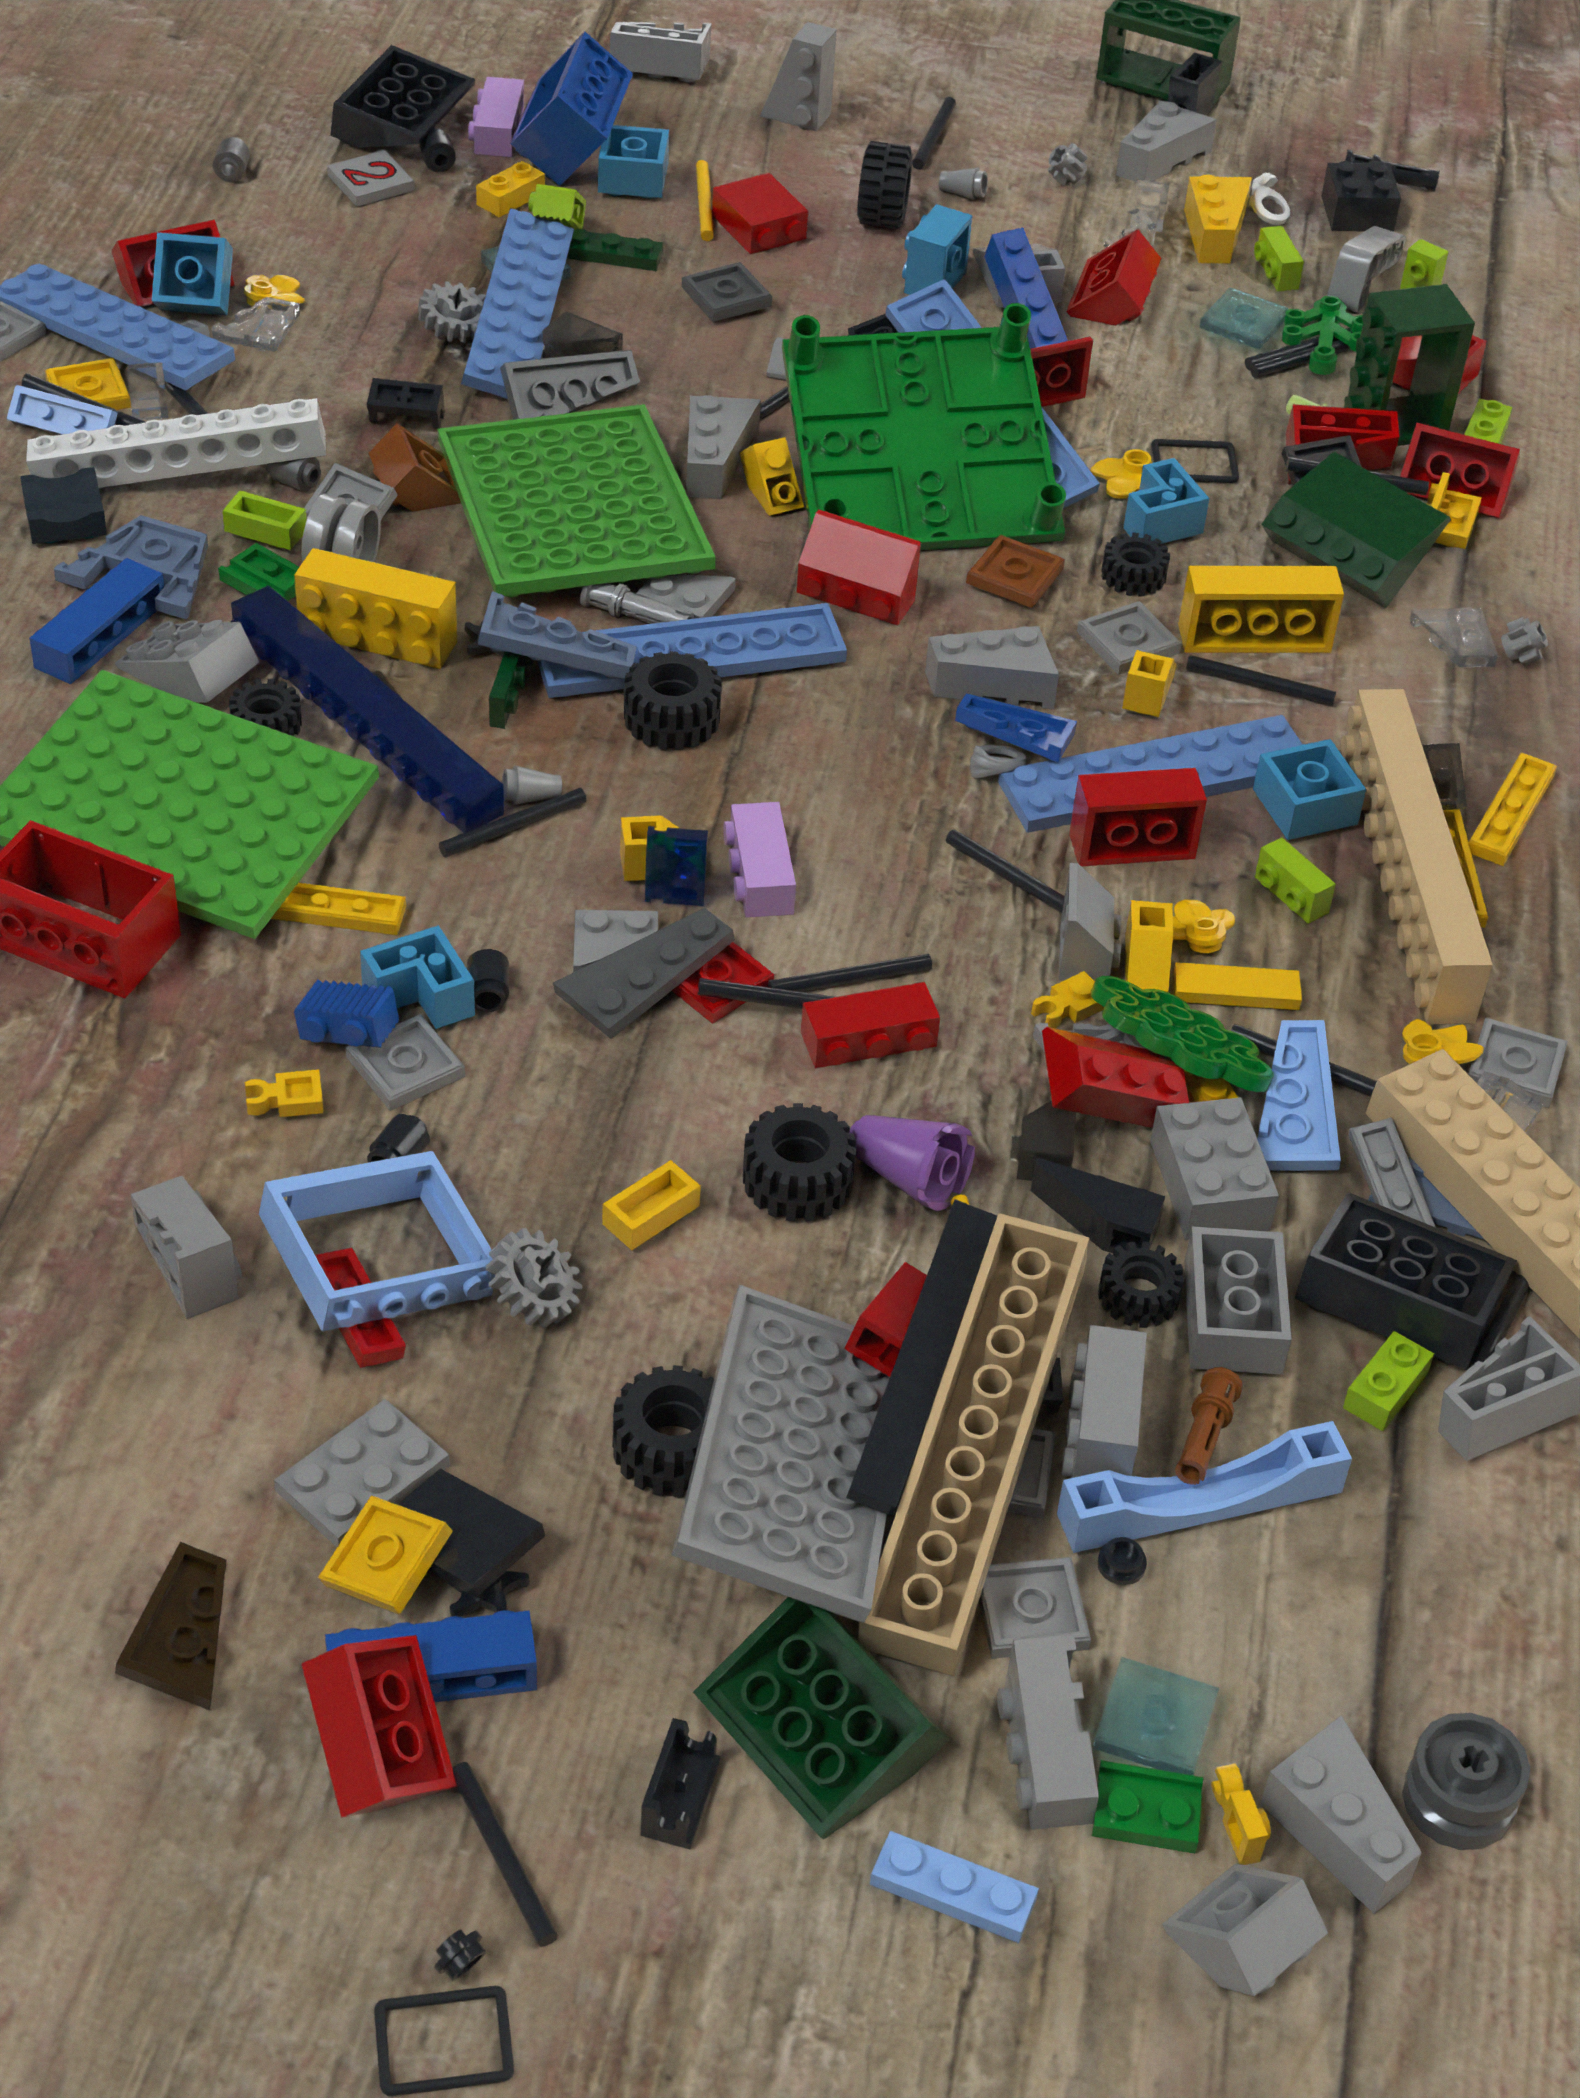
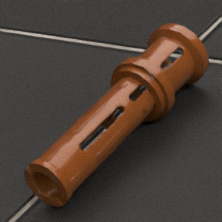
M1214 1367L1208 1369L1202 1376L1200 1383L1202 1393L1198 1394L1194 1399L1191 1408L1194 1421L1175 1468L1177 1477L1184 1483L1197 1485L1200 1483V1480H1205L1220 1431L1227 1427L1233 1419V1403L1240 1398L1243 1384L1239 1376L1227 1368ZM1228 1384H1229V1385H1230V1388H1229L1228 1393H1226V1390H1227V1387H1228Z

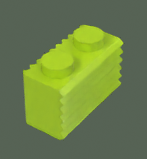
M537 184L536 191L530 193L528 210L532 212L535 218L540 217L552 222H559L573 229L583 228L586 200L576 189Z

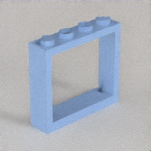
M433 1151L265 1182L259 1216L322 1332L492 1296L494 1288L489 1287L488 1283L495 1275L486 1270V1265L493 1260L489 1255L492 1249ZM420 1197L459 1265L334 1291L296 1221Z

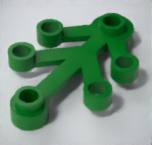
M1324 296L1315 301L1313 308L1307 311L1291 308L1285 312V327L1282 332L1283 343L1298 345L1303 340L1320 334L1318 346L1311 352L1309 360V370L1315 374L1329 375L1336 370L1337 355L1332 347L1333 336L1356 352V341L1360 338L1363 326L1362 315L1354 317L1347 313L1345 303L1338 297ZM1314 320L1318 321L1317 323L1303 327L1305 323ZM1338 323H1342L1347 327L1351 328V332L1340 326Z

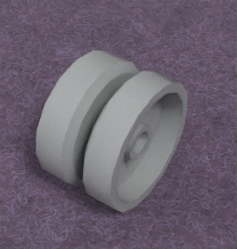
M322 493L313 503L306 520L302 539V562L312 548L375 562L381 532L380 512L377 505L355 500L348 505L345 498Z

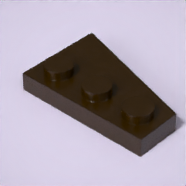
M183 1542L179 1543L116 1662L115 1674L210 1711L227 1559Z

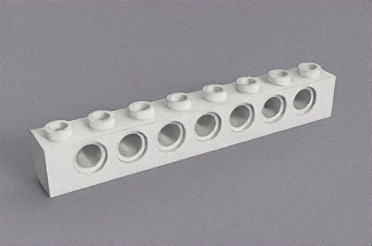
M317 398L308 400L296 399L287 403L260 404L252 408L225 409L217 413L190 414L175 419L149 420L140 424L114 425L109 428L91 431L78 430L70 434L56 436L43 435L35 439H28L26 462L30 475L33 474L44 478L65 477L76 473L82 468L95 467L98 488L325 456L326 438Z

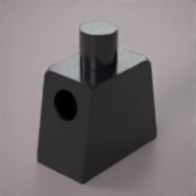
M1194 52L1170 76L1168 102H1173L1178 107L1206 116L1214 104L1223 61Z

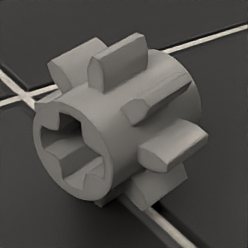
M1071 143L1069 147L1060 145L1049 156L1051 167L1048 169V172L1062 185L1067 180L1075 183L1086 173L1087 165L1084 161L1088 159V156L1074 143Z
M1520 617L1507 623L1510 632L1502 635L1501 641L1511 661L1519 658L1521 664L1525 663L1527 665L1543 658L1540 649L1548 646V640L1539 621L1536 620L1530 623L1528 618Z

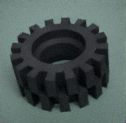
M1134 532L1132 537H1128L1127 533L1121 534L1120 539L1114 536L1111 538V543L1107 542L1105 546L1101 577L1103 580H1106L1108 587L1115 585L1114 591L1118 593L1126 590V595L1132 596L1133 592H1137L1138 597L1145 596V591L1152 595L1156 593V589L1161 590L1164 583H1166L1170 553H1168L1167 546H1161L1162 541L1159 539L1151 541V536L1145 534L1144 538H1140L1139 533Z
M261 679L254 680L255 685L251 686L246 682L242 684V690L236 688L233 691V696H230L229 699L231 715L291 736L300 733V726H302L300 696L296 694V689L293 686L287 688V683L284 681H280L278 685H275V679H268L267 684H262Z
M1135 1241L1127 1242L1126 1251L1119 1245L1114 1248L1113 1255L1108 1253L1102 1266L1098 1297L1102 1299L1101 1306L1105 1311L1112 1308L1110 1316L1116 1321L1121 1315L1124 1316V1324L1132 1326L1133 1320L1139 1321V1328H1147L1149 1320H1152L1154 1326L1161 1325L1163 1317L1167 1320L1171 1319L1174 1310L1177 1311L1184 1284L1182 1265H1176L1177 1257L1172 1253L1164 1257V1247L1158 1245L1155 1251L1150 1250V1242H1142L1141 1248H1136ZM1133 1278L1144 1279L1153 1283L1157 1288L1148 1291L1138 1290L1129 1286L1125 1281Z

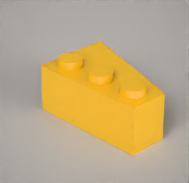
M1209 174L1201 175L1200 177L1189 176L1184 212L1198 263H1231L1238 234L1247 210L1252 177H1215Z

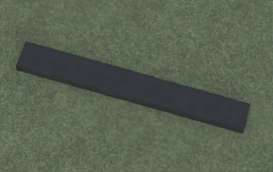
M954 1200L846 1498L893 1516L985 1255L997 1215L959 1200Z

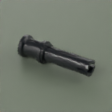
M1347 150L1345 161L1366 164L1377 161L1390 164L1396 184L1432 191L1436 190L1440 174L1438 170L1381 160L1382 157L1376 154L1369 157L1353 154V150Z

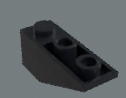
M1038 1157L1035 1161L1030 1191L1084 1236L1089 1237V1240L1101 1250L1113 1253L1114 1248L1121 1245L1126 1251L1127 1242L1134 1241L1136 1248H1141L1142 1242H1150L1149 1249H1151L1160 1225L1165 1196Z

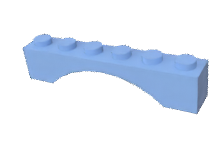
M1330 1421L1289 1430L1269 1444L1246 1456L1221 1466L1207 1469L1205 1480H1200V1483L1197 1485L1184 1483L1177 1476L1144 1478L1123 1475L1111 1470L1065 1479L1062 1484L1057 1516L1073 1553L1103 1547L1110 1540L1118 1537L1134 1540L1342 1493L1352 1457L1334 1422Z

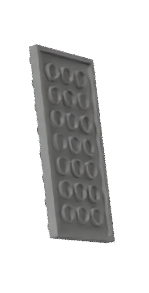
M739 1285L729 1315L672 1556L864 1623L872 1607L887 1514L850 1500L846 1496L890 1377L844 1349L855 1326Z

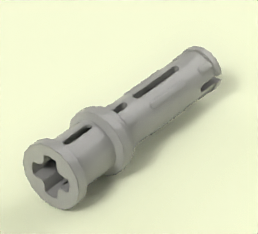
M609 583L583 586L581 591L580 604L588 608L592 605L607 610L613 617H621L623 614L650 624L694 619L693 612L632 593L627 585L619 584L618 586Z

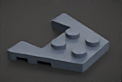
M141 515L107 535L106 543L98 548L87 547L78 553L79 559L68 566L65 562L57 565L54 568L55 580L86 590L104 568L113 569L125 558H129L163 573L165 587L155 597L156 611L187 619L190 615L208 549L207 534Z

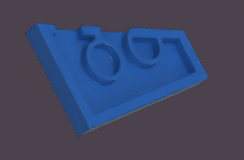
M967 693L957 706L955 721L966 725L970 729L979 730L1058 763L1074 737L1077 725L1075 720Z

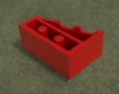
M1293 404L1286 430V446L1351 435L1361 467L1368 471L1391 467L1399 440L1397 411ZM1288 475V485H1290L1292 483Z

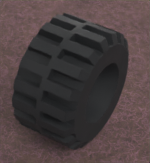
M870 141L863 158L858 192L857 215L860 224L899 229L903 224L912 175L913 154L910 146Z
M670 651L668 654L659 652L654 653L653 657L645 656L641 658L639 663H634L625 675L624 720L627 730L632 731V736L637 740L643 739V744L650 747L656 745L658 749L667 750V748L684 750V747L687 746L691 748L699 746V741H708L711 738V734L717 732L720 723L721 677L717 675V670L714 666H708V661L703 658L696 659L694 655L689 653L684 655L674 651Z
M793 1103V1107L789 1108L783 1104L776 1106L773 1113L769 1111L763 1112L759 1116V1121L751 1123L749 1133H746L742 1177L743 1184H745V1192L748 1197L754 1198L755 1206L759 1209L767 1208L768 1215L775 1218L782 1215L786 1216V1221L795 1222L796 1218H804L805 1222L815 1221V1216L817 1215L825 1218L832 1214V1208L839 1210L845 1204V1198H849L852 1192L856 1140L854 1134L849 1133L850 1126L845 1121H838V1115L834 1112H822V1107L813 1104L811 1108L803 1107V1103ZM791 1161H801L806 1163H794Z
M673 1365L672 1370H664L663 1366L652 1368V1374L650 1375L644 1372L634 1376V1384L627 1382L622 1387L621 1397H616L614 1403L613 1457L616 1465H621V1474L626 1479L634 1477V1486L641 1490H644L647 1486L653 1488L652 1494L663 1496L664 1491L673 1492V1497L684 1496V1491L688 1489L714 1382L712 1376L704 1379L702 1378L703 1371L694 1368L691 1372L683 1371V1366ZM664 1426H679L691 1432L684 1435L670 1436L655 1430Z

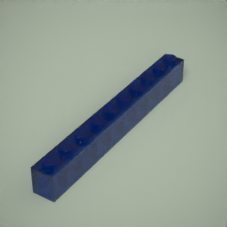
M268 585L231 603V622L241 623L257 656L273 666L284 680H289L296 686L306 699L312 700L319 706L324 714L343 727L353 740H358L370 751L376 760H381L394 772L400 781H405L412 787L424 802H429L435 807L448 823L454 824L465 833L504 815V785L273 588Z

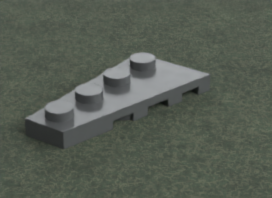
M632 350L506 362L500 367L513 420L572 413L633 389L640 383Z
M703 908L553 982L554 990L559 997L612 1039L735 940L732 928L714 914Z

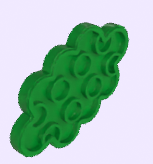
M1113 976L1096 978L1091 989V997L1104 1007L1102 1012L1104 1020L1114 1028L1135 1036L1136 1040L1146 1049L1170 1057L1182 1069L1203 1078H1223L1237 1087L1254 1092H1265L1270 1086L1274 1077L1273 1071L1268 1064L1258 1058L1260 1052L1255 1043L1236 1032L1225 1029L1224 1025L1215 1017L1191 1009L1179 997L1162 990H1143L1126 980Z

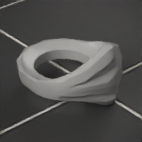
M977 745L970 758L969 768L973 778H982L1010 772L1019 766L1026 765L1027 760L1024 753L1013 748L997 745ZM988 754H1004L1013 757V759L993 757Z

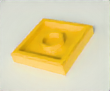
M114 358L45 370L46 381L116 410L131 408L129 393Z
M371 1495L318 1578L326 1587L400 1615L453 1531L444 1521Z

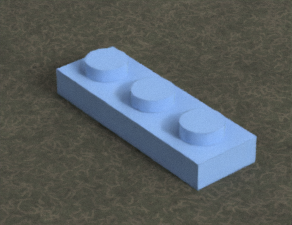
M16 385L7 420L63 435L78 430L91 431L109 428L115 425L118 413L110 409Z
M890 1831L870 1878V1885L1017 1943L1021 1940L1039 1890L1037 1887L893 1831Z

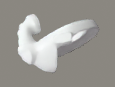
M1263 173L1253 180L1251 186L1252 195L1249 196L1247 206L1252 207L1255 214L1266 223L1271 225L1285 224L1290 217V208L1284 197L1269 188L1277 182V177L1270 173ZM1272 199L1275 203L1280 204L1283 214L1276 215L1270 213L1264 208L1262 202Z

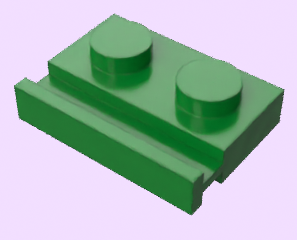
M258 543L253 544L232 558L229 566L224 567L222 565L218 568L219 580L273 611L278 608L279 602L284 601L286 603L296 596L294 574L299 566Z
M1101 1760L1097 1784L1099 1798L1093 1819L1092 1837L1195 1854L1199 1841L1201 1794L1204 1777Z

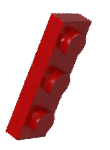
M353 1248L315 1255L334 1291L371 1283ZM382 1318L351 1327L339 1328L360 1368L399 1360L404 1357L406 1344L391 1318Z

